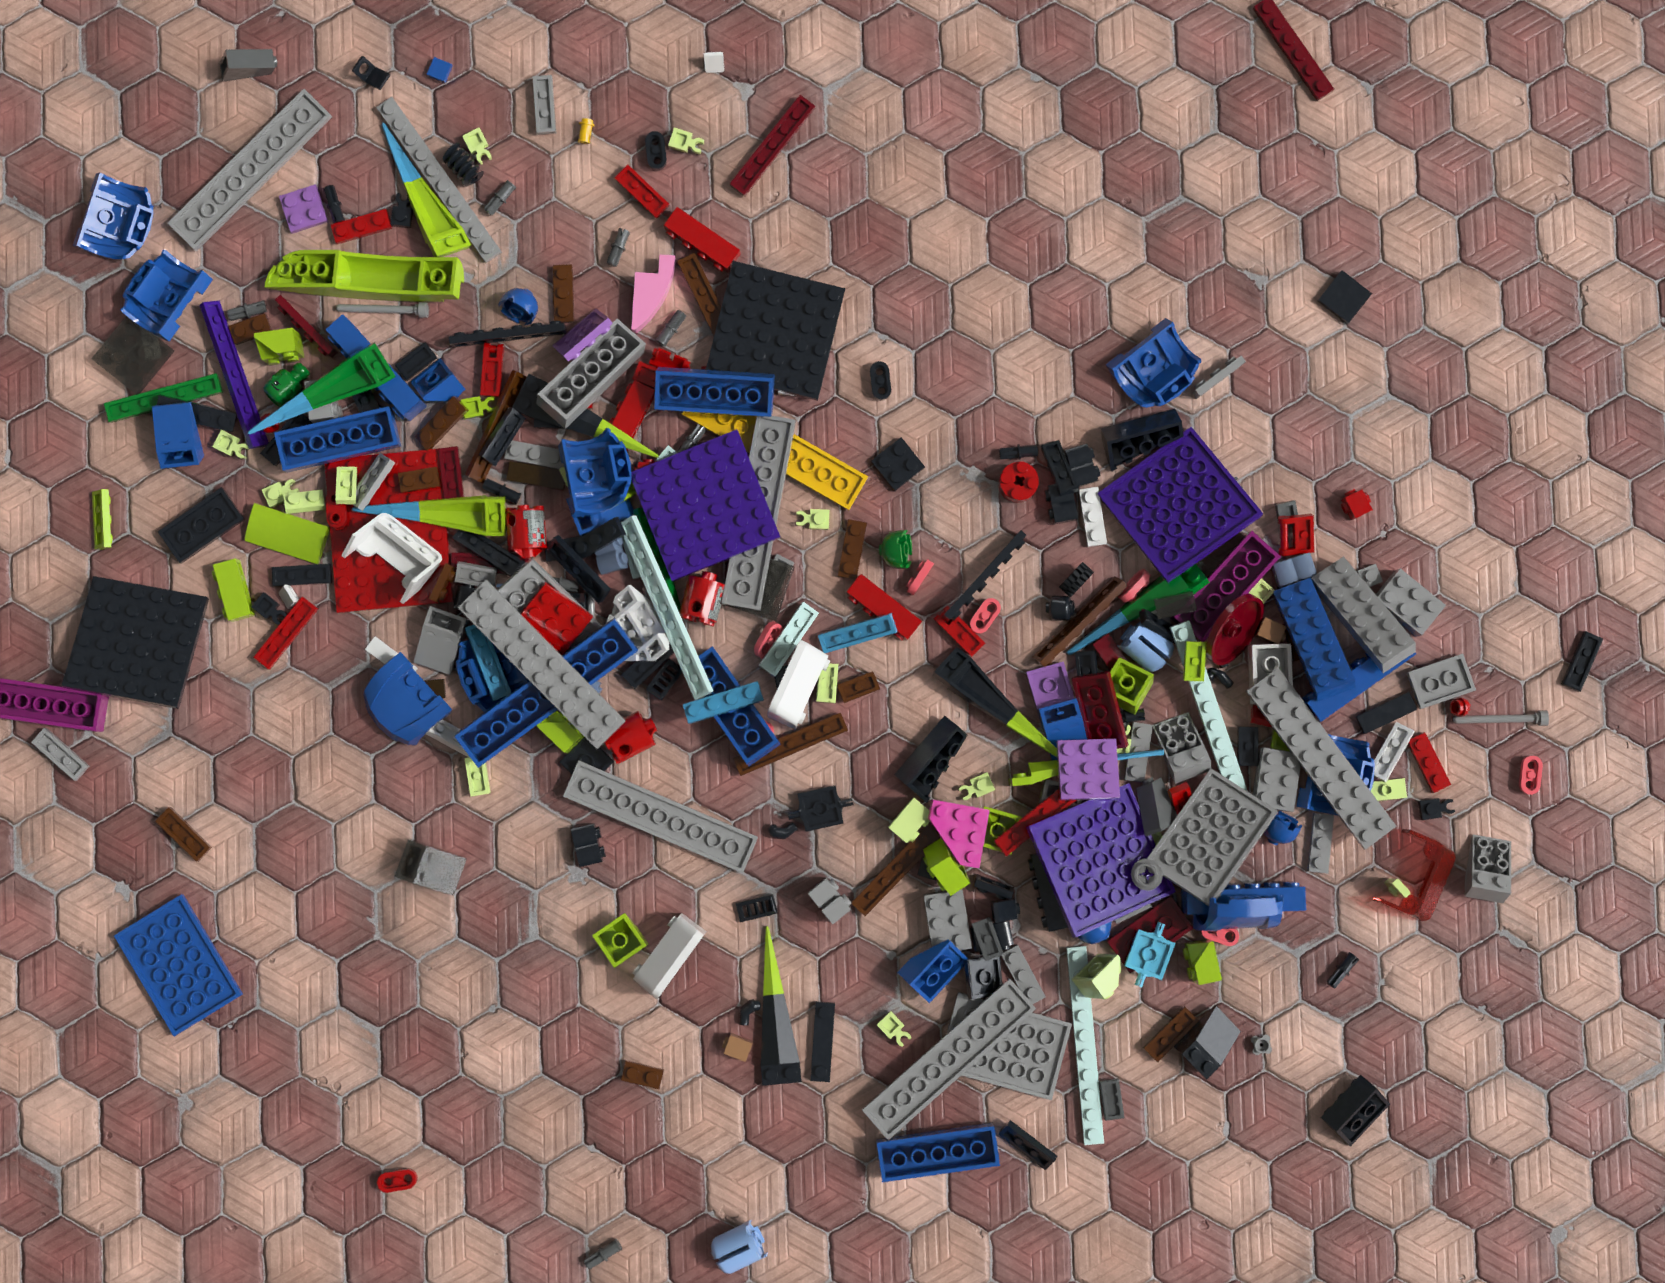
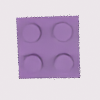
M316 184L279 196L292 234L328 222Z
M1064 661L1026 672L1036 709L1075 699Z

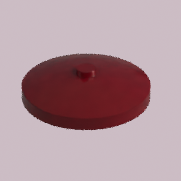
M1253 594L1242 595L1231 602L1220 614L1209 633L1206 643V656L1211 662L1216 665L1228 664L1247 648L1258 631L1263 618L1264 605L1261 599Z

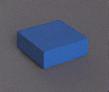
M434 57L427 76L446 83L453 65Z

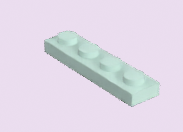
M802 602L758 666L775 677L819 613L805 602Z

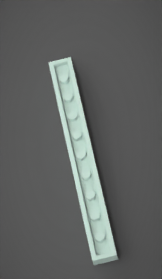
M636 515L630 516L621 522L626 532V535L623 537L695 700H699L713 692L712 686Z
M1188 620L1170 627L1183 668L1185 641H1196L1190 621ZM1205 668L1204 682H1188L1219 773L1248 792Z
M1086 946L1066 947L1084 1145L1104 1144L1091 998L1084 997L1072 981L1088 964Z

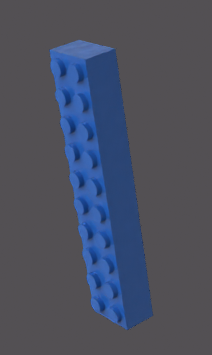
M614 617L562 656L592 685L635 654L638 648ZM528 680L458 731L454 737L479 768L558 709Z

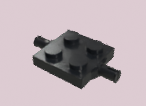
M834 785L798 793L799 809L787 813L788 815L796 814L788 816L789 820L801 817L804 822L805 831L808 832L844 824L842 809L854 806L853 802L846 803L853 801L852 797L841 800L837 795L836 786Z

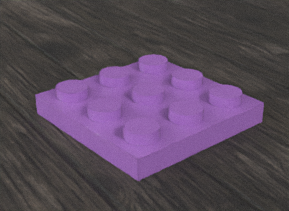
M594 309L552 346L567 361L575 360L581 354V350L593 345L596 341L595 338L600 334L604 335L607 333L613 323L598 309Z
M1116 739L1058 740L1056 742L1060 800L1120 798Z

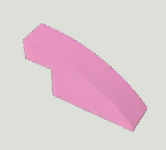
M659 255L658 274L635 272L631 326L633 333H638L652 320L666 299L675 273V255Z

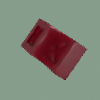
M1106 634L1092 644L1110 672L1119 657L1126 660L1109 634Z

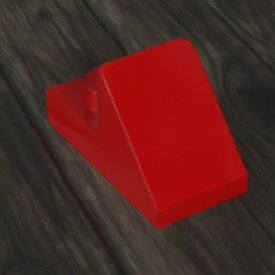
M1187 782L1176 785L1167 791L1177 815L1192 796Z

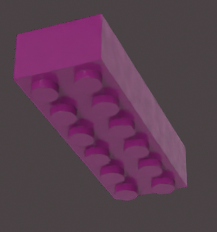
M1253 531L1248 532L1208 576L1207 579L1210 583L1191 595L1171 619L1176 624L1187 620L1190 621L1196 641L1205 642L1214 623L1225 608L1238 597L1248 594L1281 556Z
M0 678V718L96 732L104 731L109 696L59 686Z

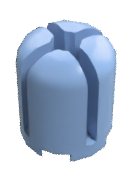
M1141 621L1135 626L1130 625L1121 636L1123 642L1121 645H1117L1118 648L1149 672L1161 669L1166 664L1164 659H1170L1174 650L1172 642L1143 626Z
M752 1220L713 1239L711 1253L713 1259L719 1258L716 1265L724 1273L731 1274L767 1257L768 1252L764 1253L762 1243L765 1242L758 1226L753 1227L751 1225Z

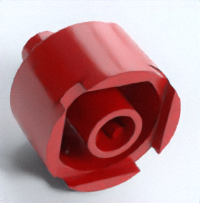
M1024 461L1009 464L1004 468L999 477V491L1006 500L1022 503L1029 500L1039 485V477L1036 470ZM1016 478L1023 481L1022 486L1014 484Z

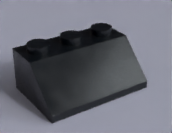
M1360 1075L1351 1082V1085L1344 1093L1338 1096L1333 1105L1324 1111L1320 1118L1351 1147L1385 1111L1390 1103L1374 1085Z

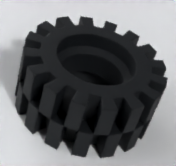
M1082 562L1059 588L1069 597H1072L1094 572Z

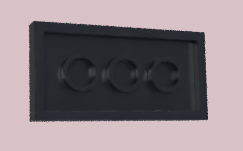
M221 487L163 527L158 533L177 561L182 564L240 524L245 518L224 488Z

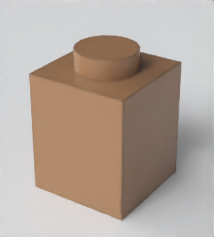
M1264 617L1255 637L1270 644L1283 643L1287 632H1285L1286 626Z
M731 1033L730 1038L725 1037L722 1048L725 1049V1055L746 1062L753 1041Z

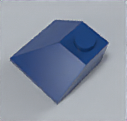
M441 358L410 381L424 401H449L453 396L459 397L466 390Z

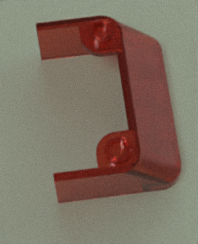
M1402 829L1401 833L1425 843L1423 853L1426 858L1432 860L1417 896L1409 895L1406 898H1402L1399 906L1374 897L1373 901L1416 920L1427 921L1434 913L1456 856L1453 850L1442 843L1411 829Z

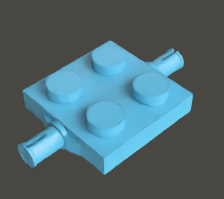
M1157 922L1154 933L1137 929L1124 966L1134 969L1138 973L1134 985L1142 987L1146 977L1163 979L1176 944L1161 936L1165 926L1163 923Z

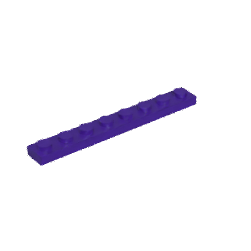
M220 300L202 302L199 306L248 448L266 447L269 442L263 429L248 434L251 428L260 423V416Z

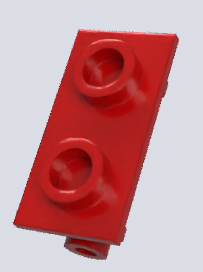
M660 347L658 349L654 348L653 357L649 361V364L656 368L690 369L691 364L687 358L676 354L671 359V352Z

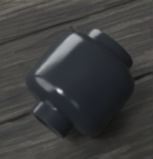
M1052 596L1050 602H1046V614H1049L1053 621H1067L1071 616H1074L1075 603L1069 596Z

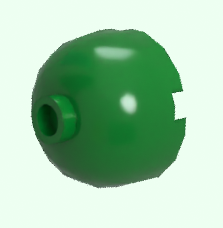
M897 530L888 533L884 537L882 544L879 545L880 556L892 568L906 569L911 564V561H908V554L912 555V541L910 534H906L907 530Z

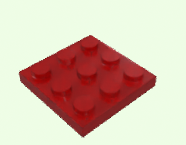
M544 582L520 613L561 655L567 651L593 618L592 614L546 582Z

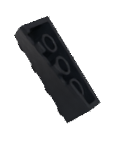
M1175 408L1101 428L1103 447L1111 472L1123 463L1128 464L1132 462L1133 458L1141 454L1145 456L1151 453L1150 451L1155 447L1159 446L1161 448L1184 437L1182 420Z
M944 715L894 775L923 801L928 803L931 798L928 795L932 789H936L939 784L937 780L942 772L947 771L949 760L951 757L956 756L968 735Z
M1030 854L1031 859L1027 860L1030 871H1034L1035 878H1032L1034 890L1038 889L1039 897L1036 900L1038 908L1043 910L1044 916L1041 917L1043 928H1047L1048 932L1068 928L1038 854Z

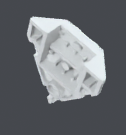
M628 585L615 596L613 601L614 608L612 614H609L607 622L615 617L638 648V651L625 661H656L669 650L668 637L652 602L633 586Z

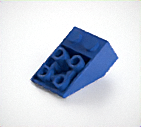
M191 402L152 406L156 453L160 468L199 465L204 457V452Z
M567 498V499H566V502H567L568 507H569V509H570L569 501H568L569 498ZM627 499L605 512L573 517L582 537L614 517H619L622 522L630 516H634V509L630 499Z
M1077 698L1037 710L1044 736L1056 748L1058 740H1087ZM1050 753L1051 760H1058L1056 756Z

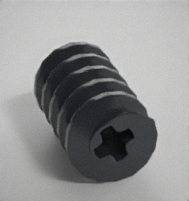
M457 142L445 152L442 160L449 169H452L453 174L457 175V178L462 181L464 186H470L482 178L484 171L477 173L480 166L472 167L475 161L473 159L467 161L470 155L465 154L463 156L465 149L461 148L458 150L460 143Z

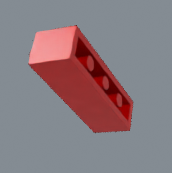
M678 207L675 208L664 224L665 233L674 240L678 238L682 241L681 244L685 248L697 251V255L704 261L708 259L713 262V267L720 272L724 270L728 273L733 261H736L741 255L740 249Z
M636 380L632 384H628L625 390L627 395L624 401L621 400L616 408V411H618L616 417H612L609 421L610 424L633 439L655 397L654 389Z
M862 574L858 576L846 592L849 595L847 599L855 605L861 604L864 607L863 611L870 617L873 615L879 617L892 613L897 632L894 635L901 641L903 639L908 641L922 623L919 618Z

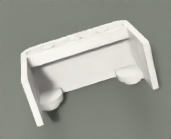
M387 513L379 514L352 534L342 554V557L345 558L355 550L367 557L377 553L403 573L405 577L402 580V585L406 591L400 600L402 604L422 588L442 561V556L438 551Z
M799 641L768 709V718L795 730L798 723L802 725L806 716L803 711L821 671H826L830 663L827 654L805 641Z
M682 913L678 918L674 916L668 923L670 929L643 966L639 964L632 973L635 975L633 979L655 999L659 998L707 932Z

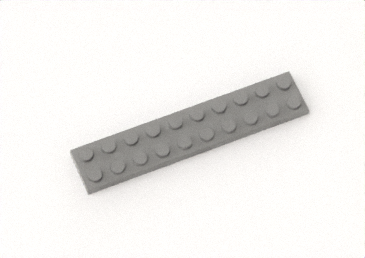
M303 89L168 224L197 251L332 118L331 114Z
M757 416L749 459L774 522L777 525L796 420L777 416ZM773 541L730 558L722 604L761 610Z
M485 580L458 607L596 749L626 722L488 580Z
M1276 668L1246 690L1258 709L1364 850L1397 827L1279 668Z
M578 760L563 795L565 798L741 873L744 872L758 839V836Z
M1009 978L869 1102L862 1111L889 1140L1036 1009L1035 1006Z

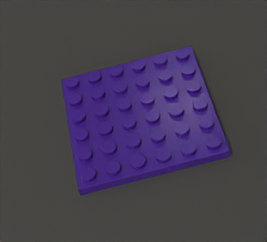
M1192 427L1183 432L1184 437L1163 446L1097 493L1101 501L1167 583L1263 516L1262 511Z
M737 429L631 472L632 482L671 581L781 538Z
M1130 783L1119 787L1120 798L1090 799L1026 827L1073 938L1176 892L1172 882L1162 876L1158 887L1148 891L1138 888L1132 880L1131 871L1134 864L1139 860L1148 858L1156 844L1152 835L1145 836L1140 807ZM1146 868V872L1140 875L1146 876L1147 880H1149V877L1155 874L1150 873Z

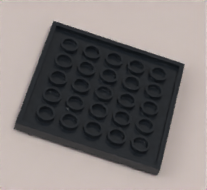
M733 261L706 370L775 374L774 390L818 401L846 288Z
M93 576L61 686L72 690L179 709L209 598Z

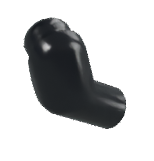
M1213 667L1208 669L1207 673L1210 681L1217 678L1226 689L1234 684L1224 671Z
M793 822L785 828L777 827L775 824L770 825L768 828L770 836L776 839H786L798 830Z
M749 1000L741 1006L739 1025H749L750 1014L761 1008L758 1000Z

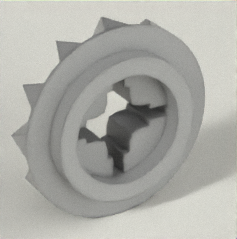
M1148 858L1136 862L1131 871L1134 884L1146 891L1158 887L1163 876L1161 866L1155 860ZM1146 868L1150 873L1155 874L1149 877V880H1147L1146 876L1140 875L1146 872Z

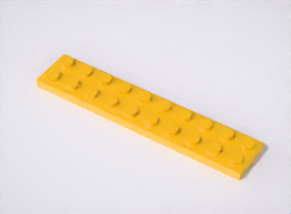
M682 412L683 416L718 436L737 429L746 452L750 454L757 416ZM793 435L786 475L843 508L850 510L868 476L799 436Z

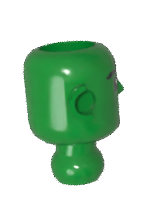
M300 362L296 363L290 372L280 369L264 384L263 391L275 405L281 407L302 391V386L299 382L307 379L310 372Z

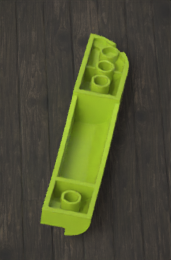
M298 250L283 256V260L276 266L273 265L267 275L264 287L267 289L340 298L444 302V299H459L461 283H464V270L461 261L457 257H400L340 250Z

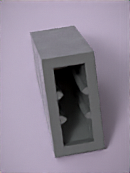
M225 50L219 63L222 82L271 75L277 67V58L273 56V50Z
M1153 777L1142 781L1143 785L1136 788L1145 836L1168 828L1178 816L1162 778L1156 780Z

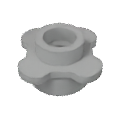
M1264 1034L1262 1037L1253 1036L1251 1038L1254 1047L1252 1050L1253 1054L1271 1053L1272 1048L1269 1042V1035Z

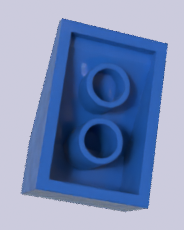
M947 939L910 958L897 973L930 1003L964 967V960L968 958Z

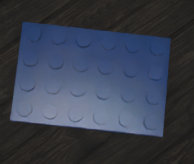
M184 894L179 895L114 935L173 1036H177L243 995Z

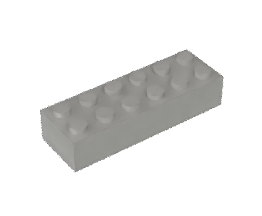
M619 319L613 322L607 333L604 335L600 334L595 339L596 341L588 348L586 347L579 357L567 365L537 394L536 404L563 428L566 429L644 354L646 343Z
M1344 556L1311 578L1318 595L1382 673H1385L1416 652V642Z

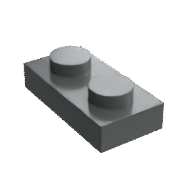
M991 917L972 923L985 961L1004 955Z

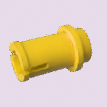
M582 118L581 122H579L581 127L578 142L590 144L591 131L594 127L593 120Z

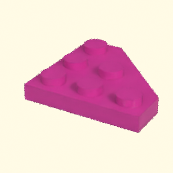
M931 799L928 820L935 827L957 863L963 866L980 868L990 810Z

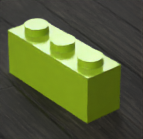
M234 558L213 564L214 570H212V575L215 582H218L219 589H217V594L224 604L222 612L225 619L235 622L255 616L254 609L251 607L252 601L241 561Z

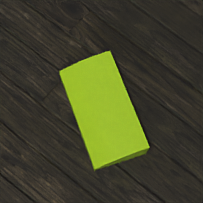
M254 503L248 521L245 541L319 564L330 533V527Z

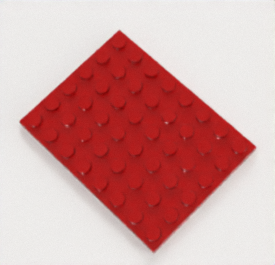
M438 449L383 454L394 461L395 464L368 505L444 499ZM379 454L358 456L325 464L327 494L329 491L336 489L337 467H357L358 486ZM432 467L438 468L441 487L401 493L398 473ZM336 496L333 497V502H336ZM347 504L348 520L346 525L340 529L330 526L337 613L454 602L453 585L450 582L446 588L448 592L443 601L440 600V603L429 599L445 563L451 565L448 527L394 517L442 556L441 563L422 588L402 604L400 600L406 591L402 585L405 575L377 553L370 557L363 556L356 550L347 557H342L352 534L378 515L353 511L352 508L355 506ZM339 515L333 517L335 522L339 520Z

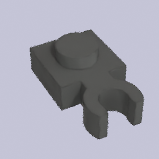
M1295 500L1275 504L1277 519L1279 516L1298 515ZM1288 524V529L1290 527L1293 528V524Z

